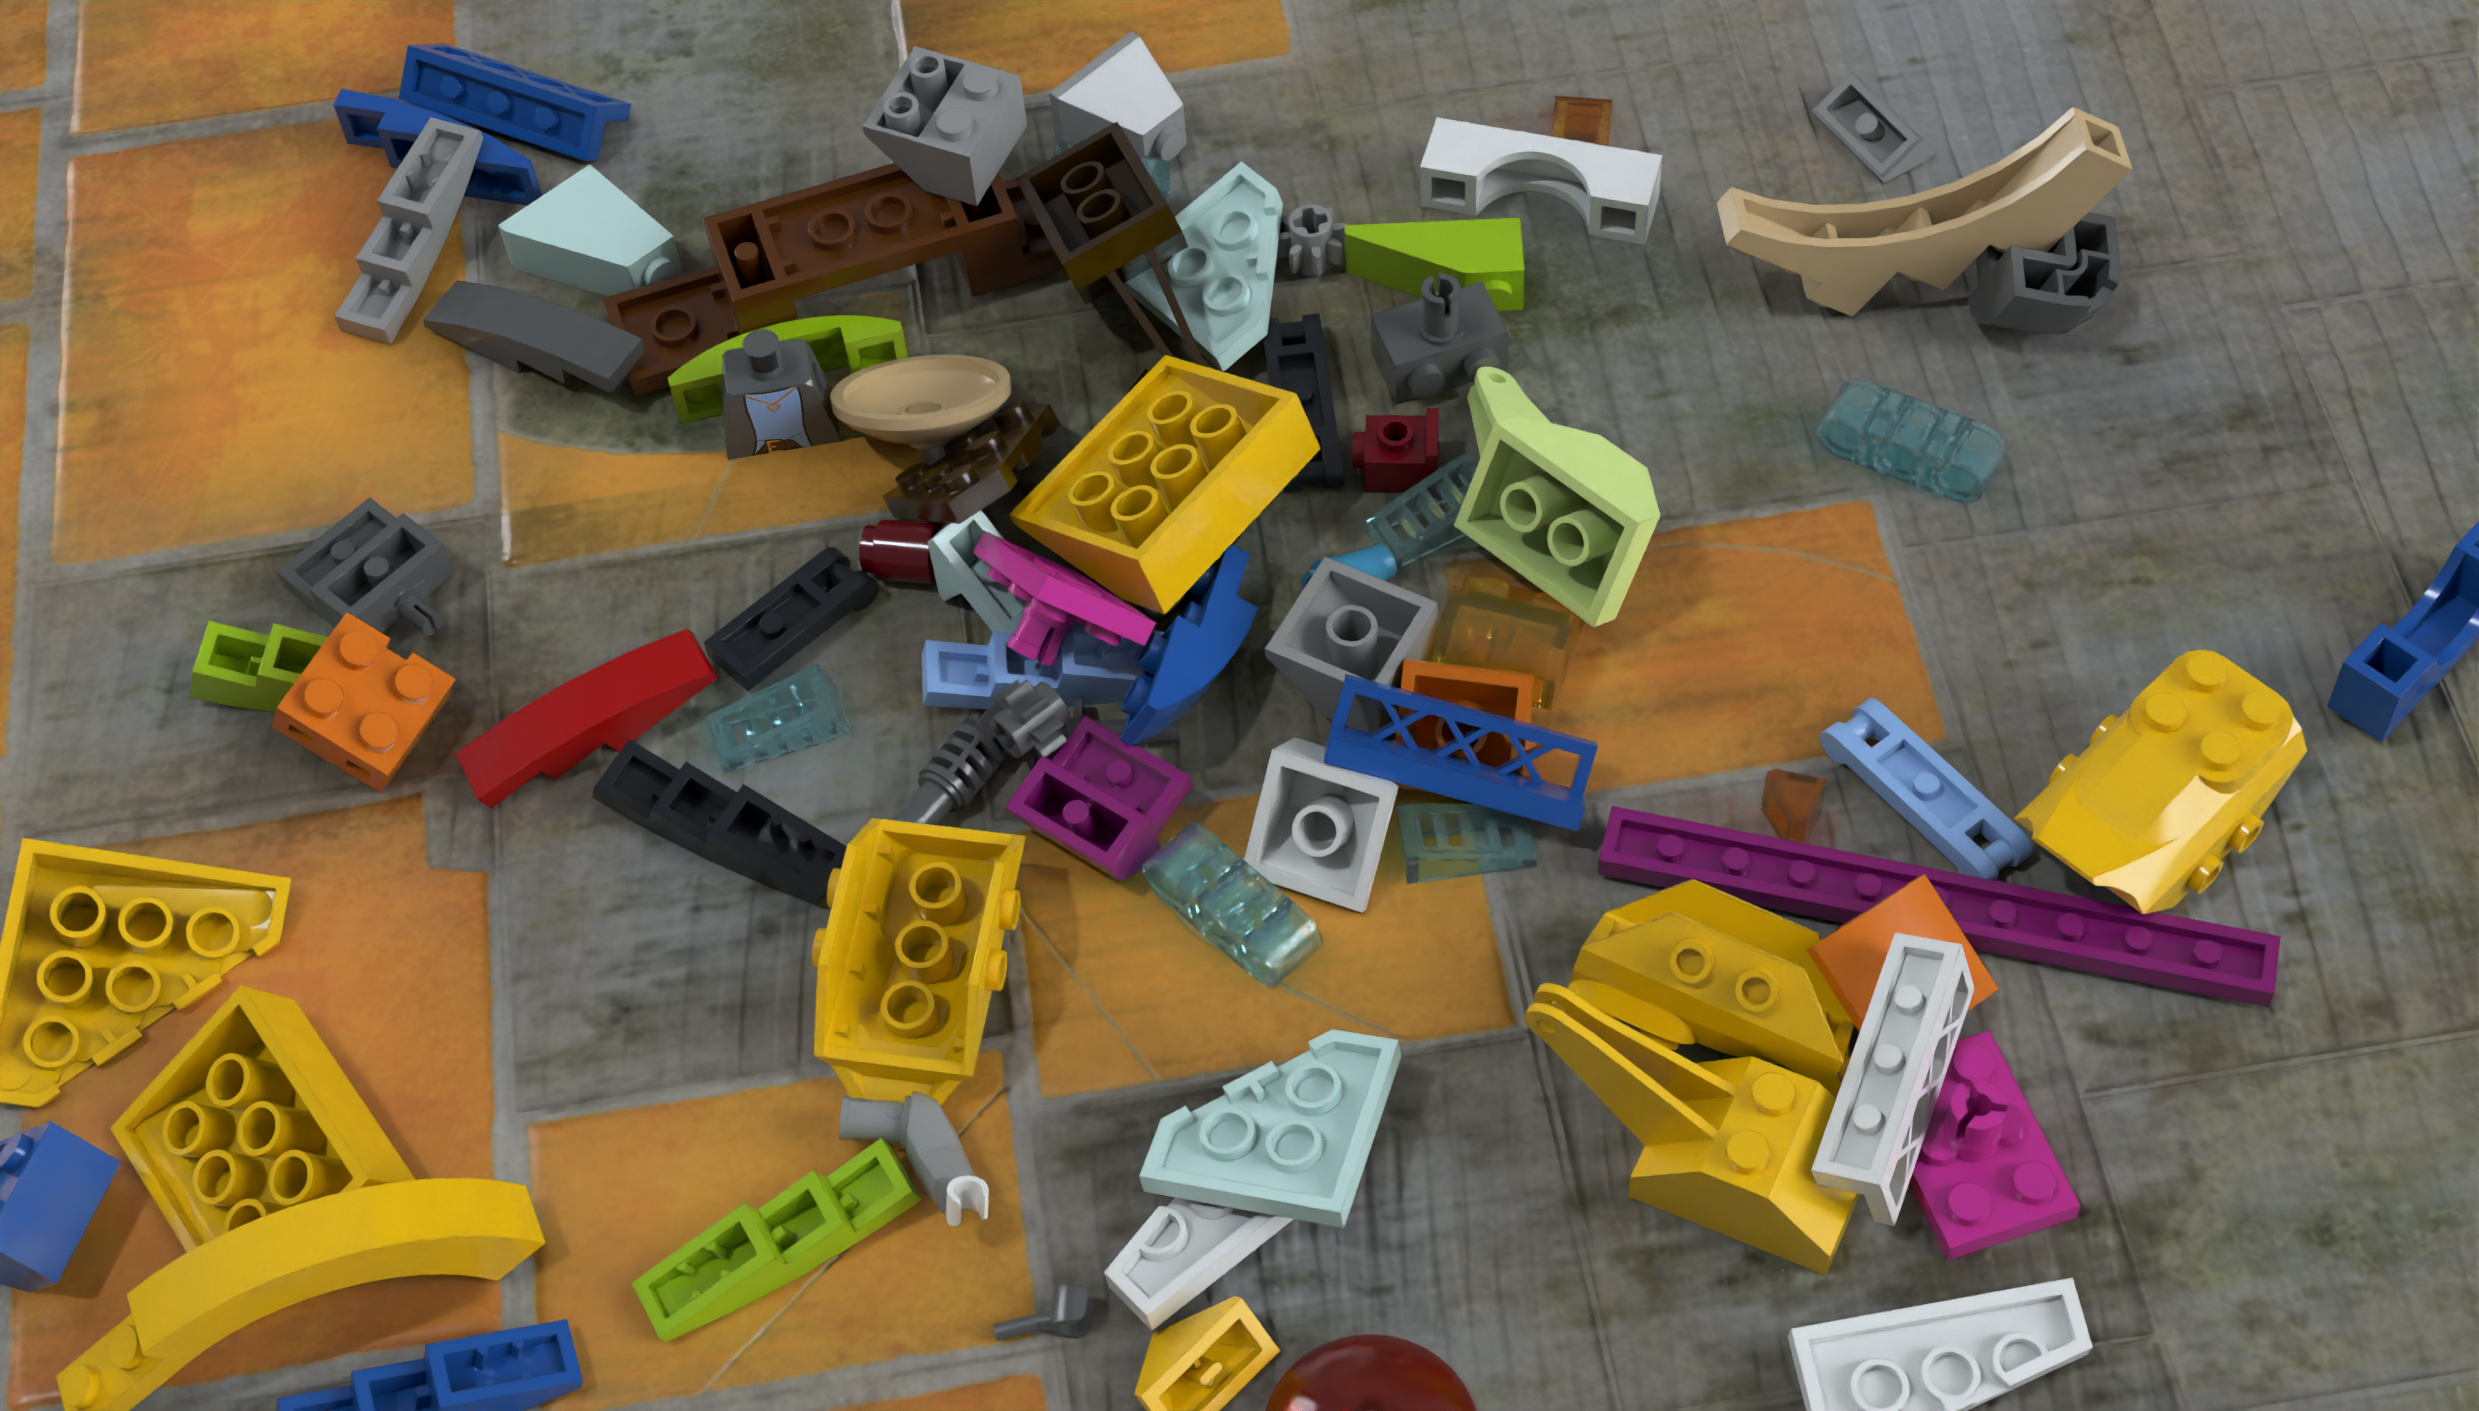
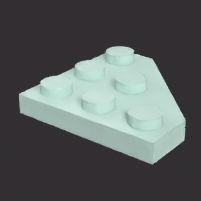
M1242 161L1175 216L1188 247L1176 253L1167 263L1161 265L1200 353L1222 372L1268 334L1283 207L1277 189ZM1153 268L1123 283L1137 301L1183 338Z
M1332 1029L1309 1041L1310 1050L1278 1067L1270 1061L1222 1086L1225 1095L1190 1112L1184 1106L1161 1118L1139 1175L1144 1192L1344 1228L1401 1059L1399 1041Z

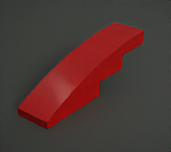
M684 629L629 651L564 683L511 714L455 754L477 800L493 808L541 771L556 780L604 743L617 752L621 751L629 739L632 741L637 739L718 677L694 633L689 629Z

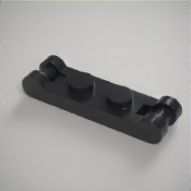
M1319 313L1301 315L1302 321L1279 323L1278 318H1269L1268 334L1262 339L1269 386L1297 394L1321 448L1319 451H1321L1322 459L1310 460L1297 476L1283 488V493L1302 491L1301 485L1325 483L1326 489L1344 487L1341 451Z

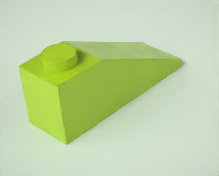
M1520 218L1344 225L1346 273L1420 298H1423L1421 292L1422 284L1429 276L1433 277L1434 292H1437V274H1449L1460 282L1461 288L1482 282L1497 312L1523 310L1525 270Z

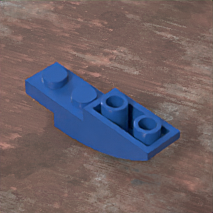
M1231 544L1220 558L1188 590L1189 593L1195 595L1193 602L1190 601L1186 605L1181 615H1177L1162 636L1155 632L1149 636L1136 662V666L1144 670L1142 677L1138 676L1134 680L1120 708V711L1128 714L1120 741L1132 746L1155 736L1175 723L1194 706L1237 652L1249 632L1258 607L1237 596L1250 553Z

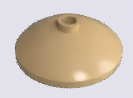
M925 355L891 360L861 369L837 383L831 391L830 399L834 415L850 428L886 442L910 444L911 447L916 449H930L944 444L945 440L970 431L995 414L1008 399L1012 390L1009 372L1005 367L994 361L965 355Z

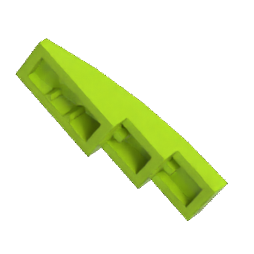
M880 1138L827 1177H823L815 1170H812L757 1210L744 1202L631 1284L659 1339L668 1342L728 1315L801 1277L860 1242L923 1199L893 1147Z

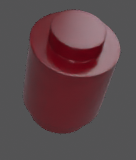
M882 519L878 525H866L863 529L859 545V561L862 571L867 574H874L879 581L936 585L928 541L944 528L941 523Z

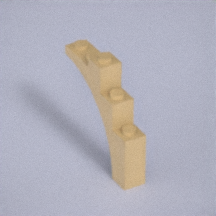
M2072 107L2037 138L1999 162L1953 183L1910 196L1863 204L1812 205L1769 199L1731 187L1719 199L1717 207L1727 246H1730L1740 254L1752 255L1775 264L1787 273L1801 275L1807 299L1820 307H1830L1853 317L1897 272H1900L1912 281L1920 280L1944 290L1989 245H1992L2003 254L2010 245L2048 252L2132 170V166L2119 127Z

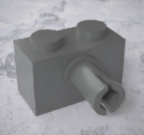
M1440 273L1437 274L1438 291L1434 292V279L1432 276H1429L1422 284V300L1370 315L1371 354L1396 404L1416 398H1427L1437 392L1473 382L1476 372L1480 367H1494L1507 372L1508 331L1482 282L1461 288L1460 282L1455 277Z

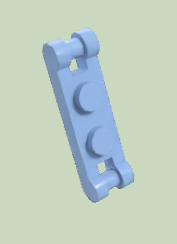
M1868 698L1854 708L1852 711L1853 718L1846 723L1835 722L1820 733L1819 740L1825 753L1834 762L1846 764L1948 858L1957 867L1959 874L1998 881L2001 869L2007 865L2016 867L2033 853V847L2029 838L2013 821L1877 699ZM1869 738L1871 740H1879L1880 742L1871 748L1865 740ZM1978 833H1981L1990 841V845L1983 850L1971 840Z

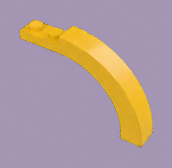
M430 1178L398 1181L362 1187L294 1205L217 1236L158 1270L127 1293L131 1314L56 1375L64 1411H130L187 1363L231 1333L282 1308L334 1290L372 1281L415 1275H463L499 1281L546 1243L526 1185L478 1178Z

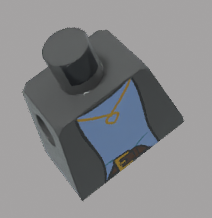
M760 329L749 333L744 338L743 348L727 350L722 354V416L728 460L840 442L838 420L831 406L830 394L832 388L808 341L793 339L779 342L778 336L774 332Z

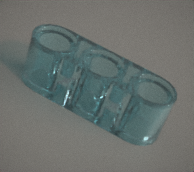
M1859 378L1849 379L1842 384L1816 431L1817 439L1829 453L1841 459L1961 503H1973L1980 499L2006 451L2005 441L1994 428L1982 422Z
M1189 823L1142 863V871L1148 883L1168 905L1255 980L1268 988L1278 985L1322 946L1323 939L1321 933L1310 916L1199 823Z

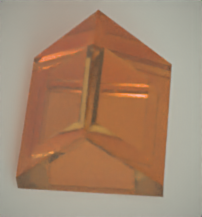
M1555 96L1552 137L1609 146L1613 99Z
M1776 768L1767 772L1761 810L1778 838L1807 844L1821 816L1827 779Z

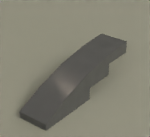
M457 280L423 318L424 327L519 374L528 365L563 383H566L574 375L609 393L613 392L645 353L642 338L616 326L544 298L492 285Z

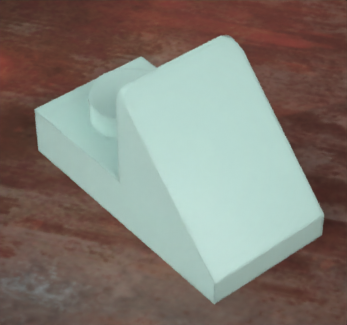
M981 510L960 524H947L928 541L939 596L943 601H946L962 593L992 632L1015 633L1028 601L1009 592L1008 586L987 576L991 566L973 553L983 530L1002 539L1004 538Z

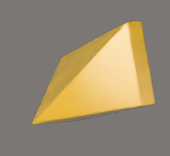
M1233 1296L1153 1333L1134 1395L1146 1411H1220L1280 1350L1241 1297Z

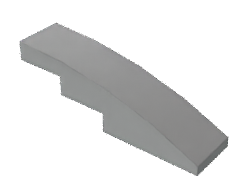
M430 117L377 199L383 216L356 257L362 274L334 316L341 331L392 344L417 301L444 246L464 197L483 141L480 130Z

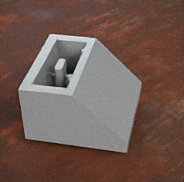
M914 46L863 124L864 135L924 191L978 206L1027 126L1020 75Z

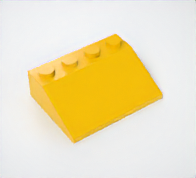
M1165 355L1026 496L1009 516L1014 525L1121 599L1166 614L1206 570L1220 558L1223 552L1252 521L1261 514L1283 488L1297 476L1300 470L1321 448L1296 393Z
M244 985L239 986L110 1127V1130L186 1252L246 1223L294 1205L362 1187L416 1180L294 999Z

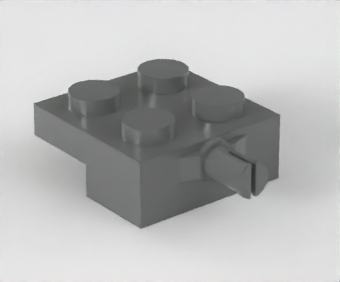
M370 497L277 571L283 587L334 628L346 612L381 633L395 622L406 619L425 636L434 634L432 627L437 631L441 628L443 616L433 610L423 600L455 574L445 547L440 541L404 513L396 518Z

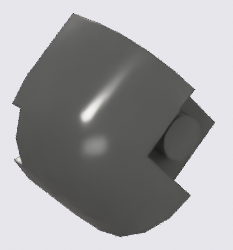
M2088 212L2048 252L2010 245L2003 254L1992 245H1989L1976 258L1978 287L1968 298L1971 315L1978 324L2031 334H2065L2091 319L2119 285L2121 263L2115 217Z

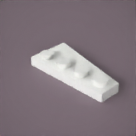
M1175 1197L1167 1207L1158 1206L1104 1271L1109 1288L1152 1331L1294 1219Z
M2073 1278L1792 1328L1788 1334L1806 1411H1967L2086 1356L2093 1348Z

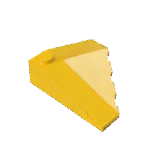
M22 838L0 943V1104L34 1109L42 1108L62 1093L58 1088L94 1063L100 1068L141 1040L143 1036L140 1032L173 1009L176 1008L180 1013L223 983L220 978L253 954L259 959L278 946L281 942L292 878Z

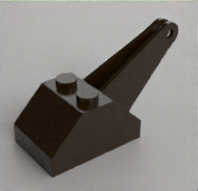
M1118 122L1111 124L1016 178L1024 196L1085 304L1116 291L1161 357L1163 358L1165 355L1174 357L1123 284L1146 270L1153 268L1195 364L1206 367L1161 266L1167 263L1173 255L1187 248L1188 244L1169 205Z

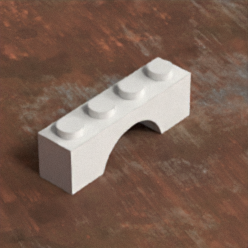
M1437 117L1420 165V206L1476 216L1489 203L1502 196L1525 191L1543 192L1557 196L1570 203L1583 217L1589 236L1646 245L1660 194L1662 155Z

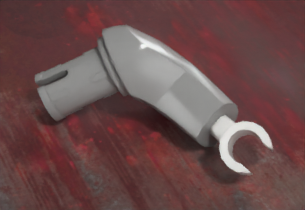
M913 1091L912 1096H906L904 1102L851 1098V1096L844 1095L840 1111L839 1140L877 1141L882 1138L888 1143H899L900 1150L906 1151L907 1158L923 1190L941 1213H946L948 1225L959 1226L961 1224V1210L972 1209L978 1212L981 1220L988 1218V1185L984 1180L975 1177L970 1161L958 1139L955 1129L936 1099Z

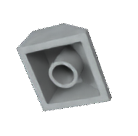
M1324 557L1265 647V657L1324 717L1333 720L1345 674L1401 689L1405 659L1430 661L1438 648V602ZM1354 694L1345 726L1372 733L1392 722L1381 701Z

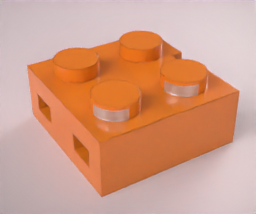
M346 612L277 706L271 727L382 794L448 700L456 679L413 652L407 660L387 649L390 642L389 637Z

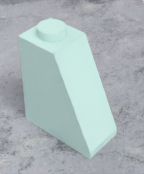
M590 164L498 225L510 263L517 270L601 295L612 296L684 275L674 236Z

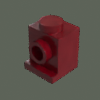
M1427 408L1426 416L1366 415L1365 432H1353L1352 444L1353 468H1364L1365 493L1438 494L1439 408Z

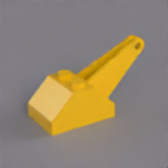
M1541 984L1534 995L1535 1003L1528 1007L1524 1015L1526 1025L1553 1049L1644 1145V1149L1630 1177L1628 1197L1826 1275L1860 1196V1193L1817 1185L1811 1172L1836 1098L1820 1082L1753 1056L1693 1063L1603 1013L1571 990L1558 984Z

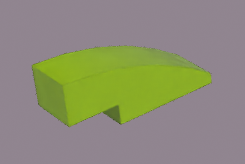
M209 621L192 670L190 698L233 707L275 712L277 706L328 637L273 623L270 635H265Z

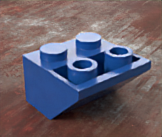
M52 1121L25 1132L19 1131L12 1137L0 1142L1 1285L33 1292L58 1283L121 1161Z

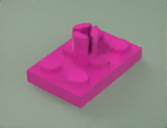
M984 530L973 551L976 556L991 566L987 576L1008 586L1009 592L1028 601L1023 610L1024 614L1015 633L1011 634L1007 646L1034 661L1038 658L1037 661L1043 665L1054 666L1059 656L1057 653L1074 622L1085 626L1083 630L1115 646H1119L1122 637L1145 646L1156 622L1088 576Z
M1990 1030L1957 1040L1909 1182L1947 1261L2075 1219L2081 1206Z

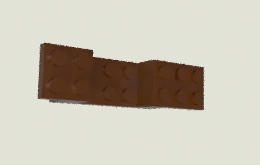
M892 163L705 217L703 222L714 266L603 298V302L611 325L642 338L645 353L627 374L636 397L670 387L668 382L670 375L696 356L718 344L759 328L797 320L798 316L794 303L796 299L953 253L972 297L1058 272L1065 268L1018 185L1016 178L1002 182L999 173H997L978 206L924 191L901 168Z

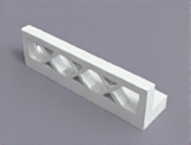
M1894 933L1811 1169L1817 1185L1864 1194L1873 1220L1877 1223L1891 1226L1896 1224L1975 989L1962 944Z

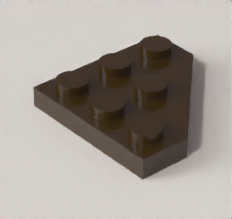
M1024 399L1012 402L998 410L992 416L995 424L980 434H977L976 430H972L951 440L944 447L947 455L930 466L925 461L900 473L895 478L898 486L882 496L893 517L960 524L1008 493L1017 483L1012 469L1017 467L1018 471L1029 467L1043 449L1038 439L1040 433L1044 438L1054 434L1061 425L1051 405L1026 403Z

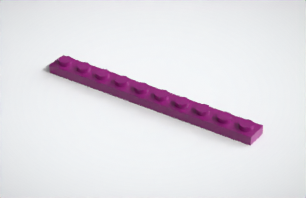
M1616 806L1611 807L1598 860V874L1666 888L1695 879L1756 906L1846 923L1864 913L1910 881L1925 874L1973 949L2264 1007L2270 1006L2275 991L2281 936L2159 912L2142 914L2134 907Z

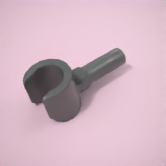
M1080 1285L1060 1286L1055 1290L1053 1310L1040 1311L1037 1314L994 1323L993 1328L996 1340L1000 1341L1039 1331L1042 1333L1053 1331L1055 1334L1066 1338H1081L1091 1328L1095 1302L1088 1299L1089 1291L1086 1287Z

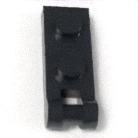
M828 547L704 641L707 655L746 691H749L852 610L861 611L868 607L877 596L879 585L866 572L861 570L855 572L852 570L849 558L835 547ZM824 586H825V587H833V586H834V588H832V589H831L829 592H827V593L822 589V587H824Z

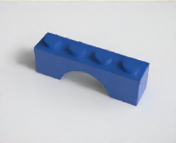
M2479 521L2455 545L2441 571L2414 607L2391 628L2380 623L2342 664L2327 707L2381 743L2479 640Z

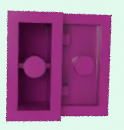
M1084 716L1052 761L1044 756L1039 759L1009 800L1005 809L1011 817L1119 880L1128 879L1142 870L1159 851L1161 845L1157 836L1191 790L1193 783L1188 774L1136 744L1130 746L1120 741V735Z

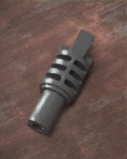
M996 703L978 721H975L970 716L966 717L919 773L918 783L920 788L892 820L938 825L948 812H957L967 806L1010 754L999 743L990 727V719L1001 711Z

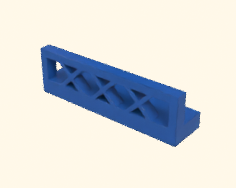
M445 43L408 45L398 98L584 161L598 160L605 122L628 120L631 103Z
M1345 674L1325 744L1323 763L1578 832L1585 811L1583 794L1598 745L1597 742ZM1354 694L1381 701L1393 720L1372 733L1345 726ZM1394 705L1413 710L1400 716ZM1427 714L1445 718L1456 738L1435 750L1427 749L1416 744L1407 725ZM1457 722L1475 726V728L1463 733ZM1399 731L1405 742L1390 739L1387 736ZM1494 731L1508 735L1518 756L1497 767L1482 764L1469 743ZM1520 739L1538 743V745L1526 751ZM1462 748L1468 759L1449 754ZM1554 748L1579 755L1570 787L1543 780L1532 760ZM1525 765L1531 777L1512 771Z

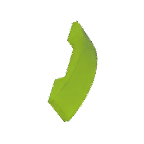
M857 315L819 316L777 323L756 329L774 332L778 336L779 342L793 339L808 341L823 371L848 365L850 373L853 374L879 363L908 358L901 322L886 318ZM753 331L736 336L712 347L681 366L668 377L680 424L722 414V354L727 350L743 348L744 338Z

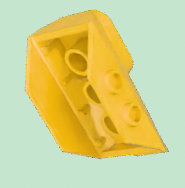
M2201 649L2188 651L2178 657L2136 697L2131 707L2119 718L2114 714L2105 718L2093 733L2089 742L2090 746L2078 757L2073 753L2068 754L2052 772L2048 786L2014 820L2032 832V840L2095 886H2105L2140 913L2148 914L2174 908L2191 890L2201 894L2212 884L2223 867L2224 863L2221 860L2232 849L2242 853L2256 839L2264 825V821L2260 818L2307 752L2302 728L2294 718L2289 703L2283 697L2232 661L2214 651Z
M871 818L847 844L842 868H834L829 877L827 905L831 908L827 928H818L812 947V965L814 968H817L814 1056L833 1068L851 1098L904 1102L906 1096H912L913 1091L936 1099L941 1106L962 1081L973 1077L992 990L1001 991L1006 978L1007 952L1001 950L1005 930L1014 931L1019 919L1020 891L1014 889L1026 836Z
M1690 879L1606 911L1581 947L1568 984V989L1614 1019H1620L1640 1028L1639 1033L1670 1050H1677L1679 1044L1692 1045L1696 1042L1737 1057L1753 1056L1772 1064L1783 1065L1800 1075L1820 1082L1835 1098H1837L1851 1058L1849 1041L1854 1023L1806 950L1821 940L1819 933L1695 879Z

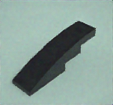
M630 739L593 789L592 798L649 831L708 861L762 885L818 906L827 894L828 881L834 868H842L847 846L744 784L736 792L690 763L685 762L681 769H678Z

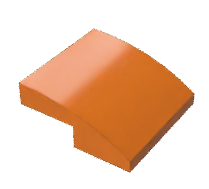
M1925 874L1910 881L1864 913L1849 920L1806 949L1859 1033L1895 932L1962 944L1975 987L1968 1010L1999 990V987Z

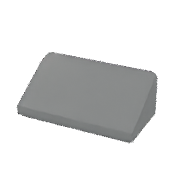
M1854 71L1812 110L1883 183L1926 162L1935 154L1925 139Z

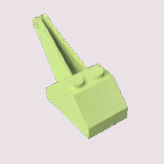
M1480 367L1474 377L1475 385L1471 386L1467 395L1480 461L1454 526L1592 627H1597L1616 619L1660 518V511L1648 468L1601 435L1551 423L1525 395L1510 374L1494 367Z

